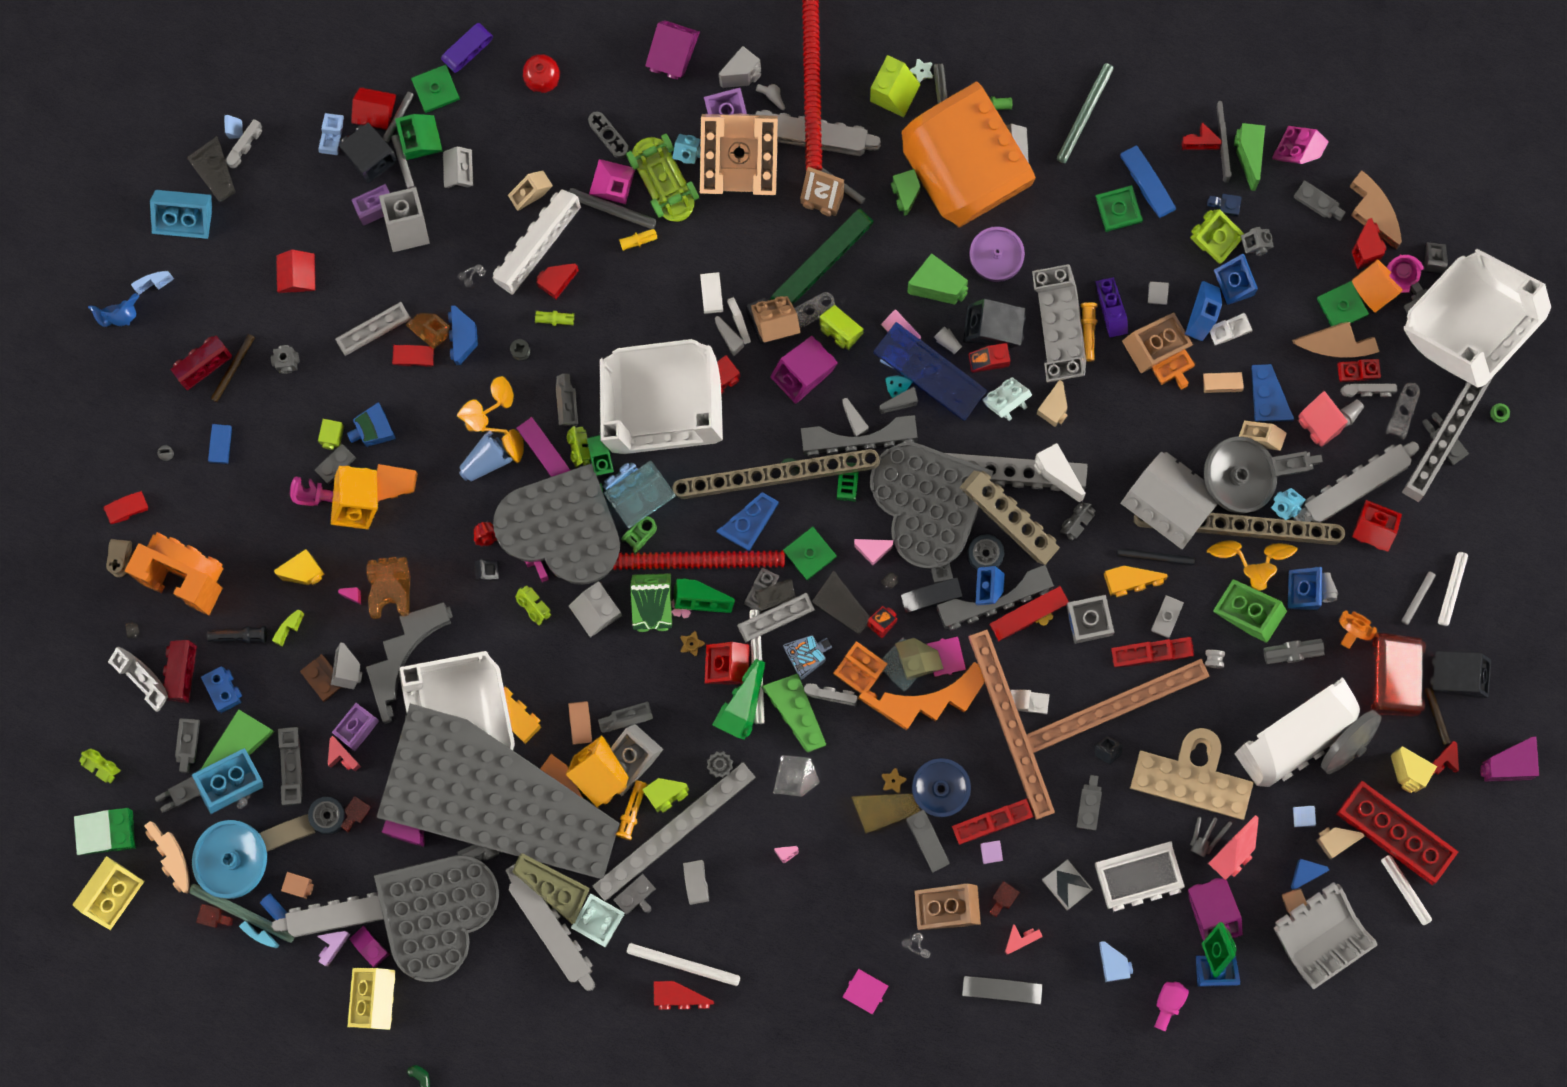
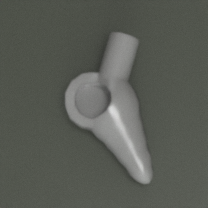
M760 84L757 85V92L766 94V97L779 109L785 110V105L780 95V88L777 85L771 84L768 87Z

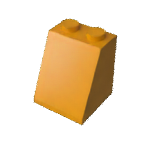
M339 466L334 478L331 525L369 529L378 509L377 470Z
M602 735L573 756L566 773L571 781L596 807L602 803L607 804L616 793L621 794L627 788L626 784L629 779Z

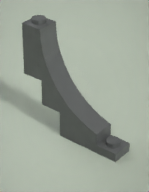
M444 602L399 616L405 635L383 641L388 660L366 667L384 724L392 722L391 717L394 716L391 705H387V703L397 701L400 667H404L412 651L423 639L441 627L451 624L452 611L450 606L446 607Z

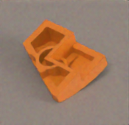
M378 464L377 501L379 502L387 498L392 499L401 494L414 492L418 473L415 470Z

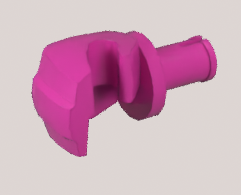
M296 476L293 478L290 487V497L296 504L318 506V503L321 501H333V491L323 489L321 487L322 483H317L316 486L312 479H309L310 488L306 489L302 485L301 477Z
M1166 982L1163 985L1156 1005L1161 1011L1154 1027L1166 1031L1171 1016L1179 1014L1180 1011L1178 1010L1184 1005L1189 994V990L1180 982Z

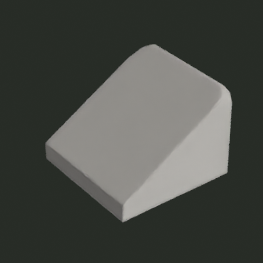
M1150 282L1148 303L1167 305L1169 283Z

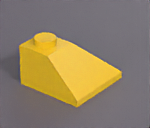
M306 549L274 570L275 574L283 581L310 585L311 583L314 585L325 575L313 556Z

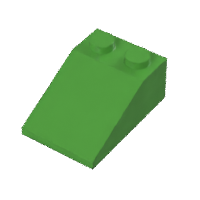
M1242 123L1241 128L1237 129L1234 137V146H1237L1236 153L1251 191H1255L1261 175L1265 126Z
M1234 579L1213 610L1214 613L1246 633L1266 643L1287 612L1281 601Z

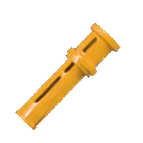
M1081 303V324L1083 326L1086 361H1094V329L1097 324L1096 308L1098 304Z
M638 780L635 781L625 814L620 817L621 823L616 836L626 840L632 839L631 833L634 825L637 824L636 815L644 794L642 789L647 786L646 783ZM637 793H638V796H637L635 805H634V807H633V804H634L636 795H637Z

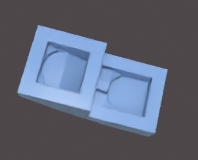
M325 113L321 128L322 136L319 153L338 155L343 129V115Z
M162 271L142 277L131 285L140 295L152 285H155L159 290L174 278L168 271Z

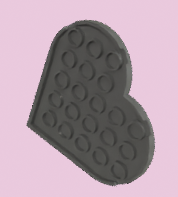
M900 443L885 450L879 456V466L871 471L870 487L877 504L885 512L894 516L891 533L898 553L909 563L921 568L933 569L951 563L964 549L980 508L959 487L974 470L984 471L990 477H992L993 471L918 443ZM986 486L982 489L983 496L987 490Z
M592 463L516 489L503 498L495 511L493 521L495 536L499 545L507 554L525 562L545 560L549 569L557 577L570 583L590 584L602 579L613 569L619 556V536L596 473H594Z
M449 856L374 875L392 956L404 973L419 981L434 982L454 974L468 954V933L483 927L489 921L498 905L499 889L495 876L484 863L470 856Z

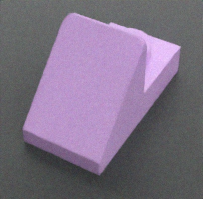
M342 931L319 935V938L330 945L321 951L319 962L328 967L350 934Z

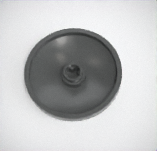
M1232 437L1218 443L1209 453L1204 467L1205 484L1214 501L1222 508L1234 513H1249L1266 505L1273 496L1277 485V477H1272L1269 458L1272 457L1262 444L1248 437Z
M1372 710L1351 724L1331 746L1321 763V768L1327 774H1332L1345 767L1357 756H1362L1367 750L1366 746L1379 727L1381 716L1375 710Z

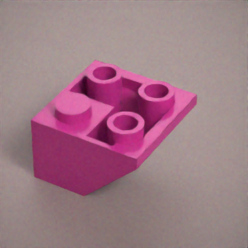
M1288 126L1272 158L1278 161L1303 164L1320 158L1328 140L1316 129Z
M599 159L589 194L626 204L635 170L629 166Z

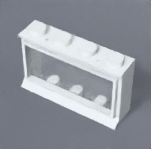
M1172 841L1095 863L1107 908H1113V912L1125 909L1124 905L1129 903L1132 906L1143 904V899L1150 898L1151 901L1160 899L1162 894L1168 892L1170 896L1181 893L1180 889L1185 887L1172 847Z

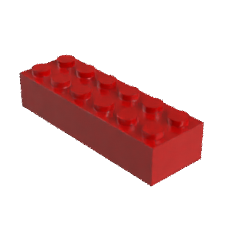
M1363 781L1357 784L1336 813V815L1363 833L1367 838L1431 885L1439 880L1458 853L1456 849Z

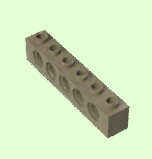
M974 470L959 488L1036 562L1046 565L1060 548L1055 543L1056 539L1050 534L1046 535L1042 531L1044 528L1038 522H1033L1029 518L1030 514L1024 509L1020 510L1016 506L1017 502L1012 497H1007L1003 493L1004 489L996 483L993 484L990 481L991 477L986 472ZM986 486L987 493L983 496L982 489ZM999 499L1000 506L996 508L995 503ZM1013 512V519L1009 521L1008 516ZM1026 524V531L1022 533V527ZM1039 537L1040 541L1039 544L1036 546L1035 539Z

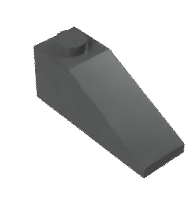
M922 810L906 818V822L932 873L949 865L947 856L925 811Z

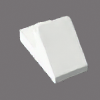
M1031 690L1010 691L1017 711L1047 715L1049 694L1034 693Z

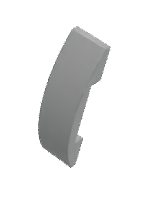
M117 647L108 662L120 674L125 673L146 694L145 700L158 712L168 698L164 686L143 662L125 649Z

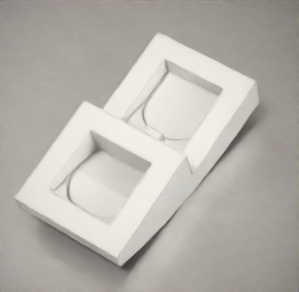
M719 273L700 274L704 314L723 312Z
M1243 313L1227 321L1224 320L1215 324L1210 330V334L1214 344L1218 345L1251 332L1252 328L1246 314Z

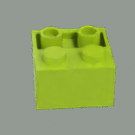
M835 305L820 316V330L829 337L831 335L836 339L835 343L842 349L845 347L849 350L863 335V328Z
M658 778L642 790L657 812H665L672 807L671 803L676 799L681 801L687 797L689 788L686 783Z

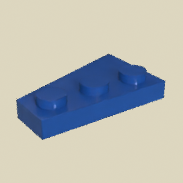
M1252 365L1255 422L1293 421V415L1272 365Z
M762 492L716 532L750 551L779 502Z

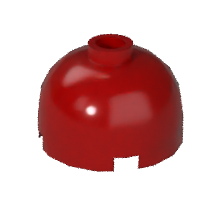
M537 54L526 61L523 67V79L530 90L546 93L553 90L559 82V67L550 56Z

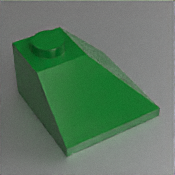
M1219 922L1202 942L1214 977H1218L1233 960L1237 950L1231 933L1223 922Z

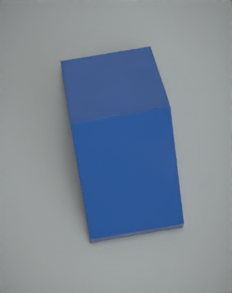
M1303 859L1298 860L1291 884L1292 890L1329 871L1328 867Z

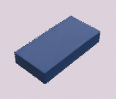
M212 424L209 463L228 464L232 426Z

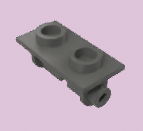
M1082 502L1078 504L1073 510V515L1062 524L1063 528L1060 530V533L1068 534L1067 538L1071 541L1077 539L1084 530L1080 523L1082 522L1087 526L1095 516L1096 510L1089 507L1090 503Z

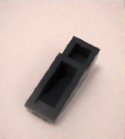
M954 578L902 594L901 598L905 613L907 614L935 607L953 599H962V593L958 578Z

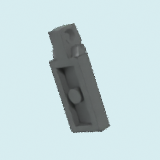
M1305 180L1294 195L1296 200L1324 218H1331L1333 216L1340 221L1346 213L1338 207L1339 203Z
M561 374L557 376L556 383L559 426H578L576 391L570 384V374Z
M1307 451L1269 458L1272 477L1308 472L1314 469L1313 465L1323 462L1321 455L1310 456V452L1307 453Z
M649 702L613 711L611 712L612 715L598 719L601 732L604 733L640 722H646L653 719Z
M179 719L175 757L176 762H180L179 772L189 773L190 763L195 762L200 720Z
M1091 775L1089 785L1084 784L1076 828L1096 831L1102 795V787L1097 786L1099 776Z

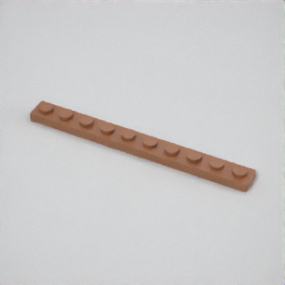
M984 630L968 636L1035 819L1055 813L989 632Z
M1202 659L1031 732L1027 734L1033 753H1036L1209 677Z

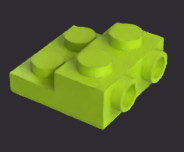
M1210 210L1203 217L1205 221L1192 229L1193 235L1190 238L1203 251H1207L1218 263H1222L1242 240L1241 235L1244 233L1221 210Z

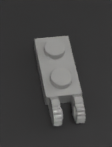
M253 119L229 153L226 162L230 168L235 169L241 163L240 157L242 154H246L251 148L250 143L252 140L260 136L262 126L257 120Z
M1348 384L1342 387L1341 394L1344 397H1353L1355 394H1361V397H1372V394H1380V397H1391L1392 394L1397 392V385Z
M811 683L806 684L804 687L806 695L812 698L853 706L857 705L858 697L852 691L843 690V693L835 692V688L831 687L819 689L816 684Z

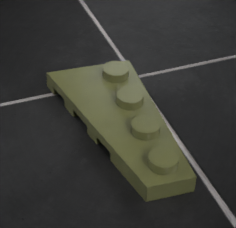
M523 853L520 854L512 872L570 923L574 924L590 888Z

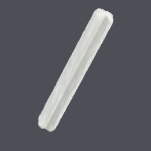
M1457 553L1438 620L1440 625H1449L1468 558L1466 553Z
M1392 856L1384 857L1381 860L1421 924L1426 925L1431 922L1432 918Z

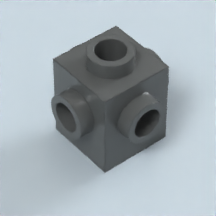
M1255 227L1241 235L1246 253L1260 256L1266 254L1267 250L1274 247L1269 229Z
M282 345L278 349H273L274 355L271 356L272 367H275L279 373L288 374L298 370V352H295L289 345Z

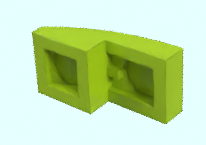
M300 610L292 613L280 626L272 641L277 645L283 646L289 630H298L304 613Z

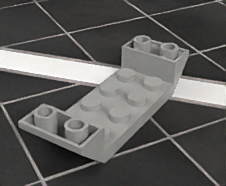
M1070 265L1032 271L1034 289L1038 292L1047 356V363H1044L1046 381L1052 382L1085 376L1086 354L1078 294Z

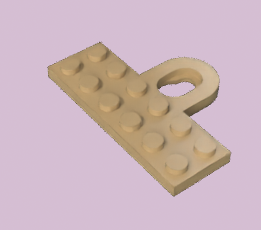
M1199 728L1191 731L1184 738L1178 761L1140 751L1130 789L1244 820L1254 782L1216 772L1221 754V742L1214 732ZM1198 743H1204L1207 747L1208 762L1201 767L1195 766L1190 760V753Z

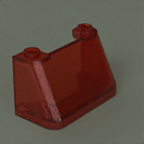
M1377 633L1373 637L1372 646L1377 648L1374 651L1375 692L1373 693V697L1377 698H1374V704H1371V711L1375 710L1378 714L1419 716L1425 708V701L1422 700V654L1425 653V642H1422V638Z

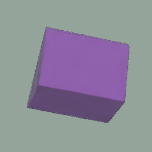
M741 88L704 97L708 114H747Z
M386 184L352 199L363 226L384 217L379 196L390 193Z
M355 703L332 733L356 751L378 724L379 720Z

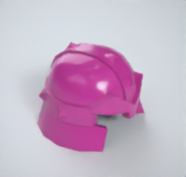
M1401 254L1389 262L1387 269L1391 271L1389 277L1403 289L1401 292H1409L1410 286L1419 281L1421 271L1424 270L1422 263L1416 257Z

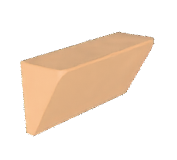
M1242 372L1203 374L1204 393L1242 392L1244 389Z

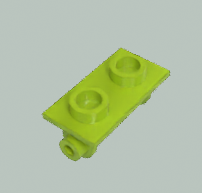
M573 426L567 433V441L572 450L571 460L574 462L575 468H577L582 463L583 465L591 464L589 447L582 448V445L588 444L586 430L583 427L576 428Z
M525 586L523 589L520 588L515 596L518 604L524 607L531 620L540 626L544 618L546 620L551 616L550 609L543 601H540L538 604L535 603L539 596L531 587Z
M88 749L81 753L83 755L79 760L81 765L92 773L97 768L98 771L95 775L105 783H112L115 779L113 775L121 771L113 762L104 759L96 750Z

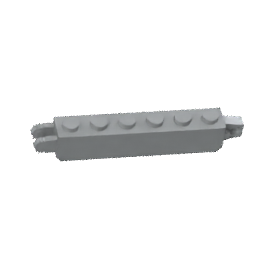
M768 110L757 111L756 114H748L778 116L777 142L805 147L806 127L804 116L795 118L786 113H780V115L772 114ZM825 120L820 121L822 128V150L861 156L864 154L865 149L875 151L881 147L880 138L868 134V130H865L864 127H848L843 123L830 124Z
M1412 441L1404 447L1401 444L1396 447L1394 444L1384 450V455L1380 457L1378 454L1368 460L1369 464L1365 467L1363 465L1356 467L1352 470L1354 474L1349 477L1347 475L1342 476L1337 480L1338 484L1331 487V485H1328L1321 490L1322 494L1315 497L1312 495L1306 499V504L1302 507L1300 513L1293 517L1294 521L1324 522L1406 470L1411 464L1410 457L1415 455L1419 449L1418 444Z
M515 864L506 870L511 881L509 891L568 980L574 983L579 981L585 990H593L595 982L590 976V973H592L590 969L593 966L587 956L582 957L579 952L582 948L576 940L572 942L568 936L571 934L566 924L561 925L558 921V918H560L558 912L554 908L550 909L542 897L512 872Z
M378 892L367 894V898L359 899V896L347 898V902L340 903V900L329 901L327 906L320 907V904L309 905L307 910L301 911L300 907L289 909V913L285 914L286 918L272 922L271 927L276 932L288 931L291 936L299 937L384 920Z

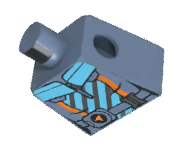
M811 635L783 645V648L799 678L802 680L826 661L823 652L831 649L832 646L827 638L816 642L814 636Z

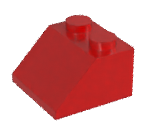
M1366 500L1352 537L1360 542L1373 545L1377 549L1389 551L1397 535L1402 514Z
M736 642L706 645L705 683L743 684L742 678L749 668V645Z

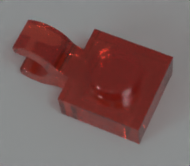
M354 796L345 809V814L348 817L341 825L342 829L349 833L355 821L361 824L371 807Z
M1003 881L993 896V899L997 902L990 911V914L997 917L1003 906L1009 909L1020 892Z
M202 904L196 923L217 928L218 923L231 926L233 918L221 915L222 909Z

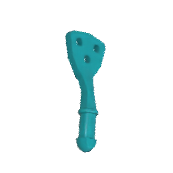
M935 364L909 377L898 375L887 377L885 379L887 390L891 397L894 398L905 392L916 380L924 377L927 378V376L937 372L939 373L942 370L941 364Z

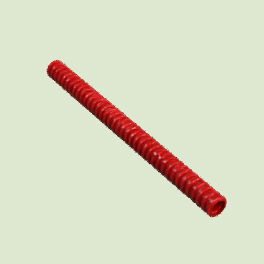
M802 0L806 171L808 167L821 171L822 128L820 122L819 0Z
M763 550V552L757 551V553H754V551H751V553H748V551H745V553H742V551H739V553H736V551H733V553H730V551H727V553H724V551H721V553H718V551H715V553H712V551H709V553L697 551V553L691 552V554H688V552H685V554H682V552H679V554H676V552H673V554H670V552H667V554H664V552H661V554H658V552H655V554H652V552H649V554H646V552L634 554L632 552L631 554L625 553V555L619 553L613 570H616V568H619V570H622V568H625V570H628V568H631V570H634V568L646 570V568L658 569V567H661V569H664V567H667V569H670V567H673V569H676V567H679V569H682V567H685V569H688V567H691V569H694V567H697V569H700V567L712 569V567L718 568L720 566L721 568H724V566H727V568H730V566H733V568H736V566H739V568H742V566H745V568H748V566H751V568H754V566H757V568H760V566H763V568H766V566L778 568V566H785L784 550H781V552L777 550L775 552L771 550L766 552Z

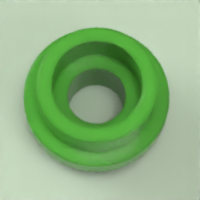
M1499 403L1491 408L1490 415L1495 422L1502 423L1509 418L1510 410L1506 405ZM1497 411H1502L1503 416H1498Z

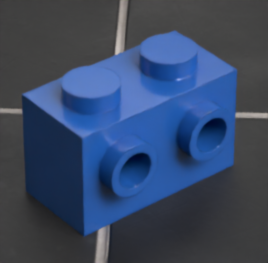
M221 666L201 677L218 712L223 713L242 703L240 700L242 694L237 686H233L231 680L234 678L229 669L225 670Z

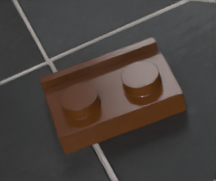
M323 654L300 670L301 674L323 702L342 688L331 685L333 667Z

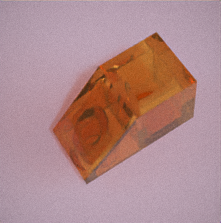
M419 313L406 324L408 328L433 349L447 339L449 325L436 314Z

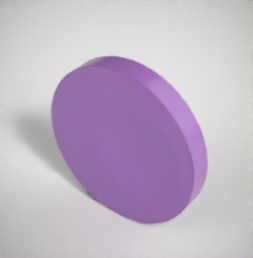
M991 227L981 231L974 238L969 256L971 265L979 276L989 281L1000 282L1012 278L1019 272L1024 261L1025 252L1021 239L1013 231L1003 227Z

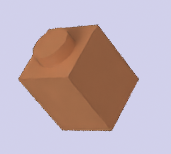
M287 872L281 891L307 899V896H310L313 891L314 884H311V879Z

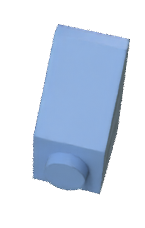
M1100 942L1105 982L1129 979L1130 974H1133L1132 963L1128 962L1124 955L1106 942Z

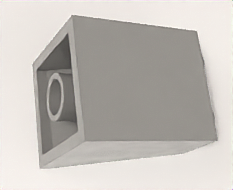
M416 187L379 196L393 252L430 244Z

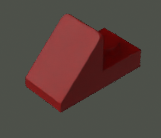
M1204 123L1200 127V137L1195 134H1189L1183 137L1182 150L1220 149L1221 139Z
M1455 741L1451 742L1432 762V764L1437 766L1434 771L1437 775L1445 768L1444 763L1453 772L1459 771L1458 748Z

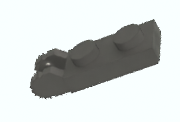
M1436 412L1432 414L1433 420L1440 427L1443 419ZM1425 419L1422 423L1433 439L1439 429L1435 431L1432 424ZM1457 438L1446 458L1453 466L1469 455V453Z
M190 777L158 795L155 800L156 802H161L170 796L172 797L174 802L160 808L162 813L200 796V792L193 777Z

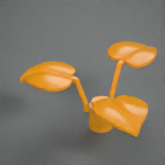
M501 376L495 378L491 384L492 396L497 401L495 405L483 411L482 405L477 400H470L463 405L457 417L465 422L467 429L471 432L491 431L504 433L505 435L502 437L503 447L508 455L516 463H519L524 451V442L520 433L515 429H511L508 432L504 429L486 428L488 417L485 414L499 407L500 404L504 408H509L513 402L512 387L506 378Z
M1236 541L1218 542L1212 545L1207 550V553L1219 558H1228L1238 554L1245 567L1244 574L1251 579V588L1261 591L1267 588L1266 582L1277 571V567L1270 564L1269 561L1272 558L1275 560L1288 558L1297 551V547L1283 543L1269 545L1264 549V554L1268 555L1266 562L1256 565H1247L1241 550H1239L1242 548V545Z

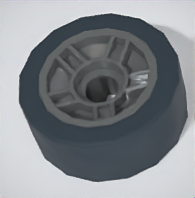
M988 534L980 535L973 539L968 549V560L972 567L978 570L981 567L996 566L998 568L1001 565L1004 557V547L999 539ZM989 550V556H983L982 552Z
M332 797L317 799L311 804L308 811L310 825L316 831L323 834L338 832L346 822L347 813L344 805ZM330 812V818L325 819L323 814Z

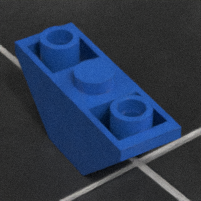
M1205 281L1201 282L1185 335L1203 341L1215 325L1222 306L1219 287Z
M451 306V312H448L449 323H452V330H449L450 342L453 341L450 357L456 365H460L478 346L477 327L475 322L456 306Z

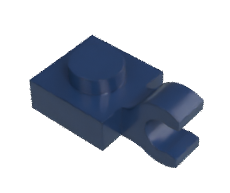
M1222 194L1221 199L1216 196H1209L1207 201L1208 207L1220 208L1225 215L1239 216L1240 196Z

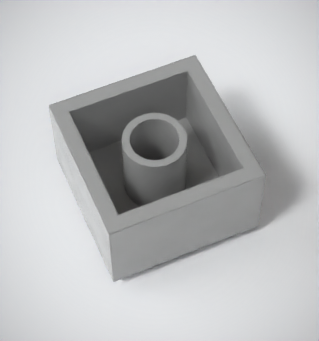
M1106 595L1067 603L1066 608L1075 644L1113 636L1114 629Z

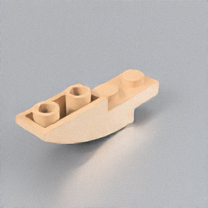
M148 822L145 825L147 829L146 835L151 841L155 840L159 845L156 847L163 857L167 856L160 861L163 864V872L168 877L171 875L175 881L173 885L178 892L189 893V871L177 840L172 833L167 832L163 835L154 822Z

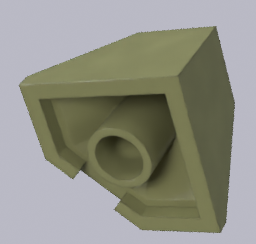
M915 638L895 643L906 680L944 670L938 650Z

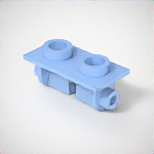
M634 463L624 464L619 469L620 472L615 476L611 475L604 481L605 484L602 487L606 490L610 489L607 493L611 497L617 496L626 489L622 483L623 481H626L630 486L640 478L641 472L638 468L633 469L636 467Z

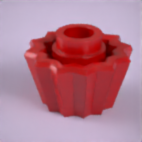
M482 522L475 526V545L488 546L497 540L494 526L491 522Z

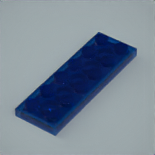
M895 322L873 351L880 359L963 421L966 420L987 391L897 322Z

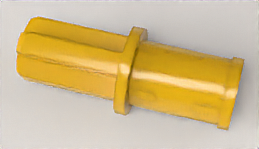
M654 229L639 234L636 232L635 235L619 239L624 251L638 245L641 247V244L656 240L657 234Z

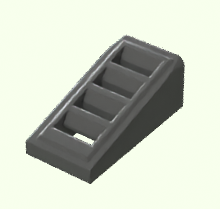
M910 388L881 404L880 413L884 414L917 406L918 400L915 388Z

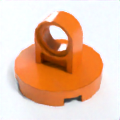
M1344 611L1339 618L1342 627L1348 631L1341 645L1350 649L1357 637L1371 640L1377 633L1376 627L1372 628L1370 626L1371 621L1356 612L1348 614V611Z

